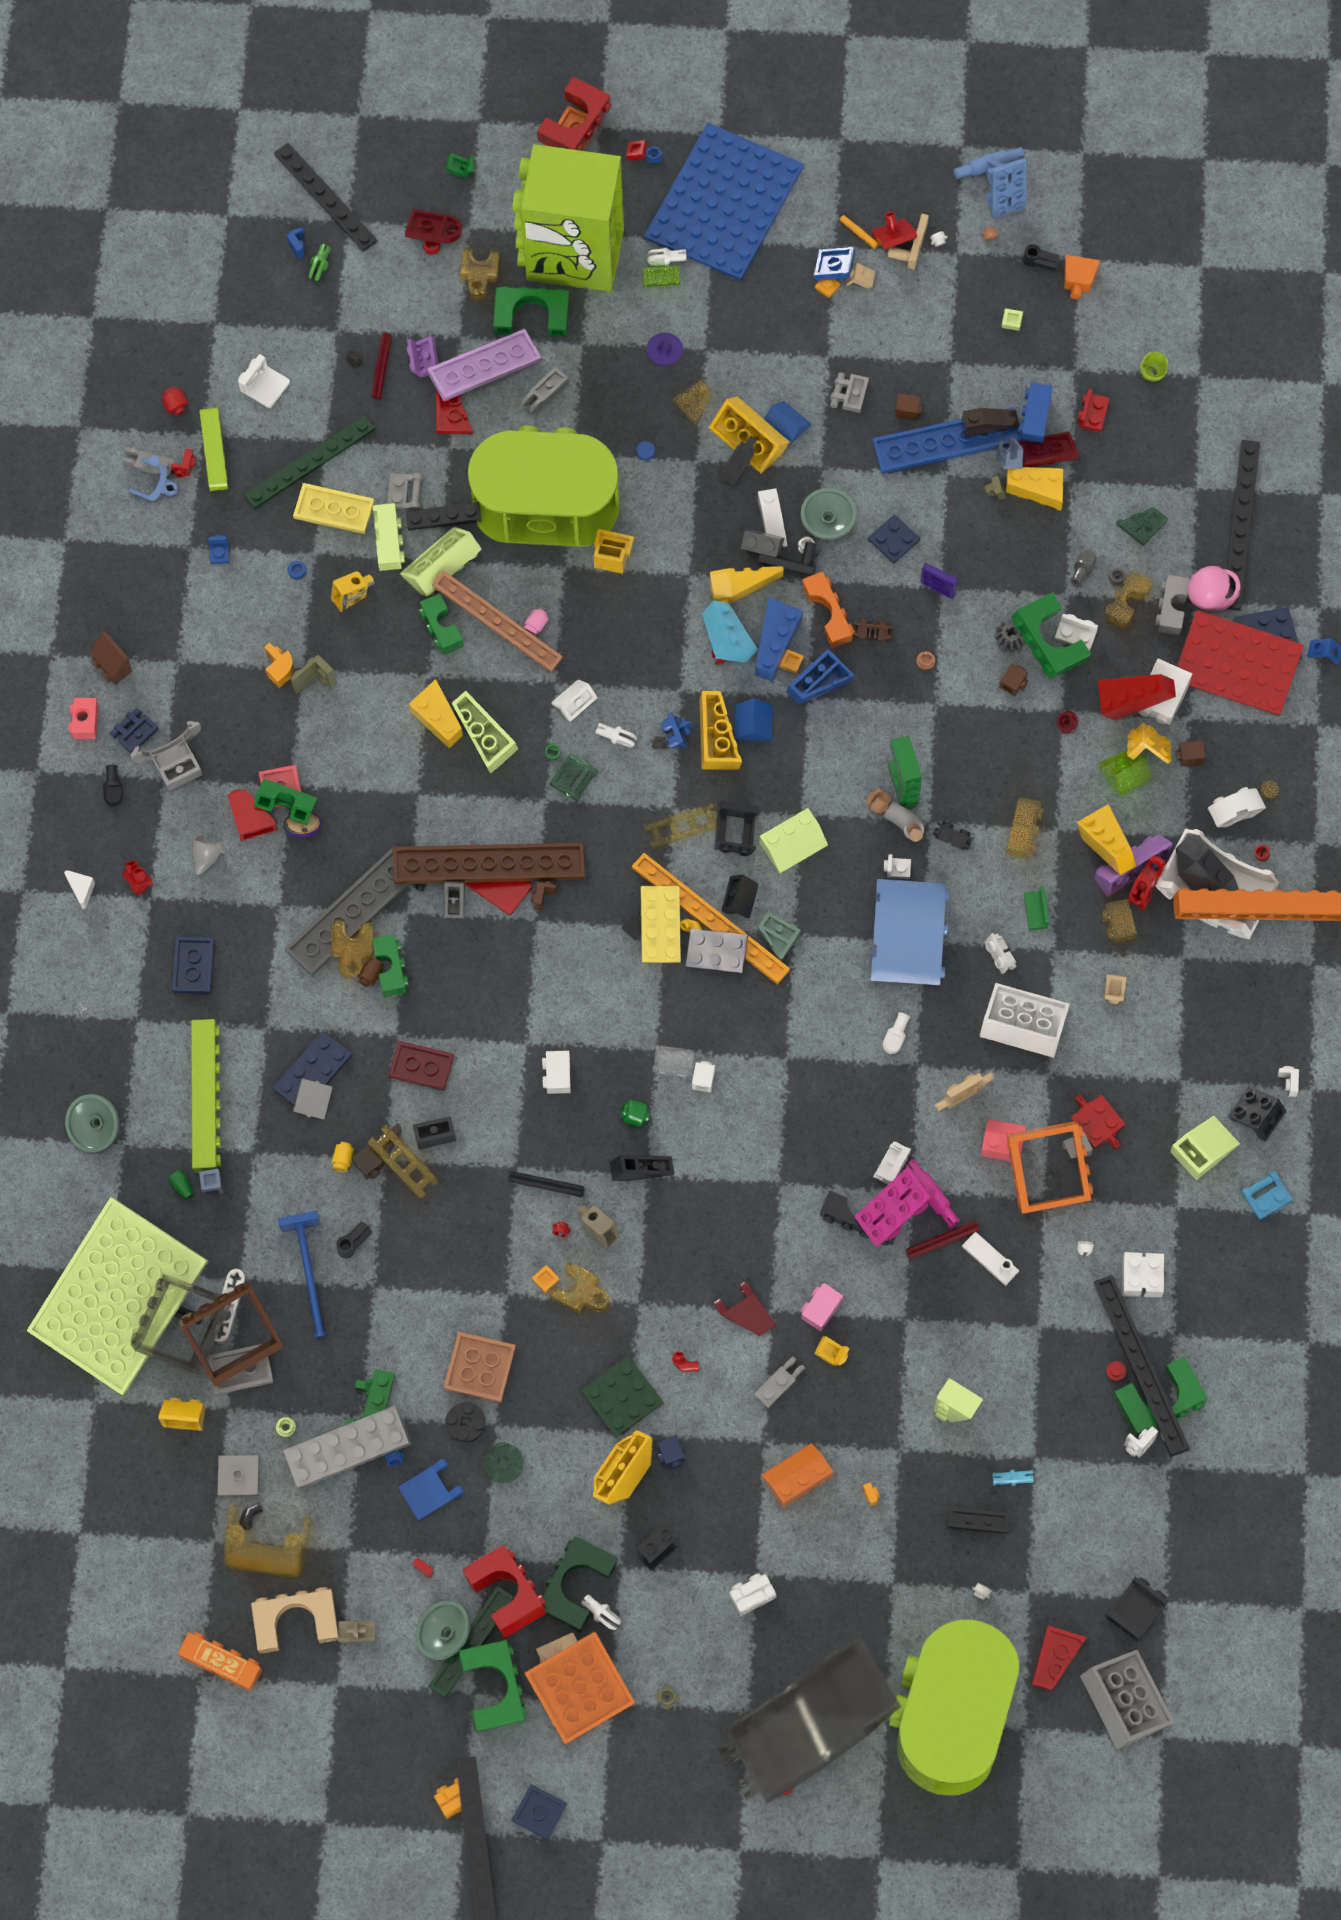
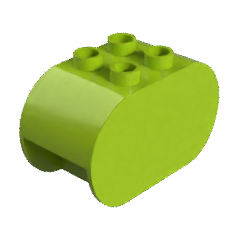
M521 426L518 428V431H503L488 437L476 448L470 459L468 478L472 503L479 502L481 522L476 523L485 535L495 541L584 547L594 544L598 529L611 531L617 521L619 514V488L616 461L610 450L602 442L591 436L577 434L576 430L566 427L556 429L555 433L540 432L534 426Z
M976 1620L953 1621L941 1626L928 1637L922 1647L919 1658L908 1655L900 1686L910 1689L908 1697L897 1694L889 1725L899 1728L897 1753L903 1770L914 1783L932 1793L959 1795L969 1792L981 1785L990 1773L1019 1673V1658L1013 1644L995 1627Z

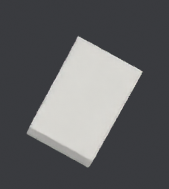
M67 870L64 872L82 909H85L95 882L92 877Z

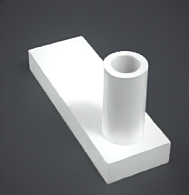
M976 1232L962 1245L963 1249L1005 1286L1019 1273V1270L1013 1266L1011 1260L1004 1258Z

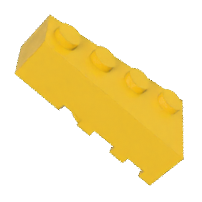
M702 691L699 699L701 767L705 770L740 769L742 760L737 750L736 740L733 737L731 723H729L727 717V710L721 691Z
M1109 804L1077 822L1083 841L1119 875L1136 867L1132 850Z

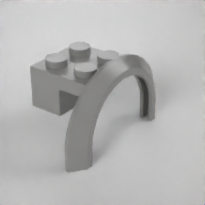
M186 722L187 729L184 733L161 747L147 751L140 750L139 746L135 747L131 754L133 762L142 763L153 760L168 791L202 776L201 768L187 744L200 732L201 726L199 722Z

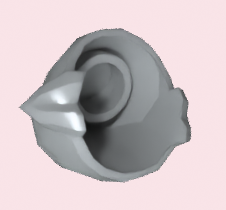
M197 835L192 839L195 874H203L216 862L221 853H226V847L223 842L221 844L219 842L217 844L211 843L203 839V835Z

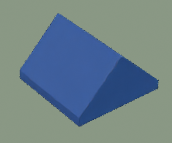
M785 401L773 404L764 417L766 422L790 442L787 448L811 425L807 419Z
M755 698L736 704L734 740L772 741L773 706Z

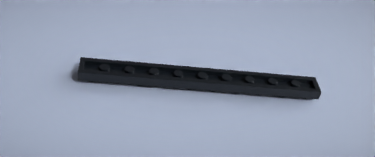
M1241 441L1226 569L1237 575L1240 580L1241 590L1233 605L1227 608L1230 610L1241 611L1260 448V442ZM1228 575L1230 586L1225 598L1232 597L1236 589V582L1230 575Z
M1113 1275L1095 1280V1289L1170 1457L1189 1451L1190 1447Z

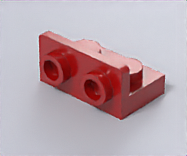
M1089 389L1088 394L1083 395L1081 405L1085 406L1083 411H1079L1077 421H1081L1080 428L1101 432L1110 398L1092 394V389Z

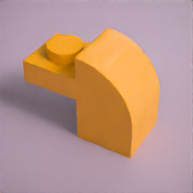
M268 643L264 649L266 655L273 663L265 669L266 674L280 688L291 678L294 672L292 656L288 650L283 654L278 646L274 647L271 643Z

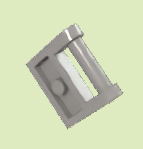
M390 473L387 504L395 503L396 510H420L419 497L423 475L420 473ZM408 482H413L412 502L406 503Z

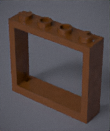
M249 1283L237 1285L234 1287V1291L219 1295L216 1301L211 1304H203L197 1312L184 1315L181 1321L178 1322L214 1387L284 1348ZM248 1294L272 1339L213 1372L188 1327Z

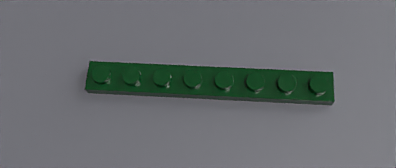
M365 415L361 416L244 493V497L254 509H257L375 431V427Z

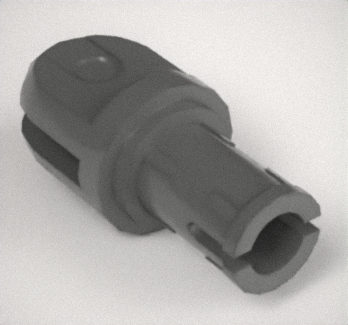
M1086 550L1079 555L1074 565L1076 571L1070 581L1072 585L1080 587L1085 576L1091 574L1096 563L1095 553Z

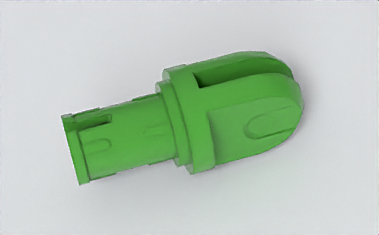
M325 244L320 245L317 256L312 257L310 261L312 267L308 277L312 279L315 270L318 269L315 281H319L322 271L328 268L326 260L331 248L327 246L324 251Z

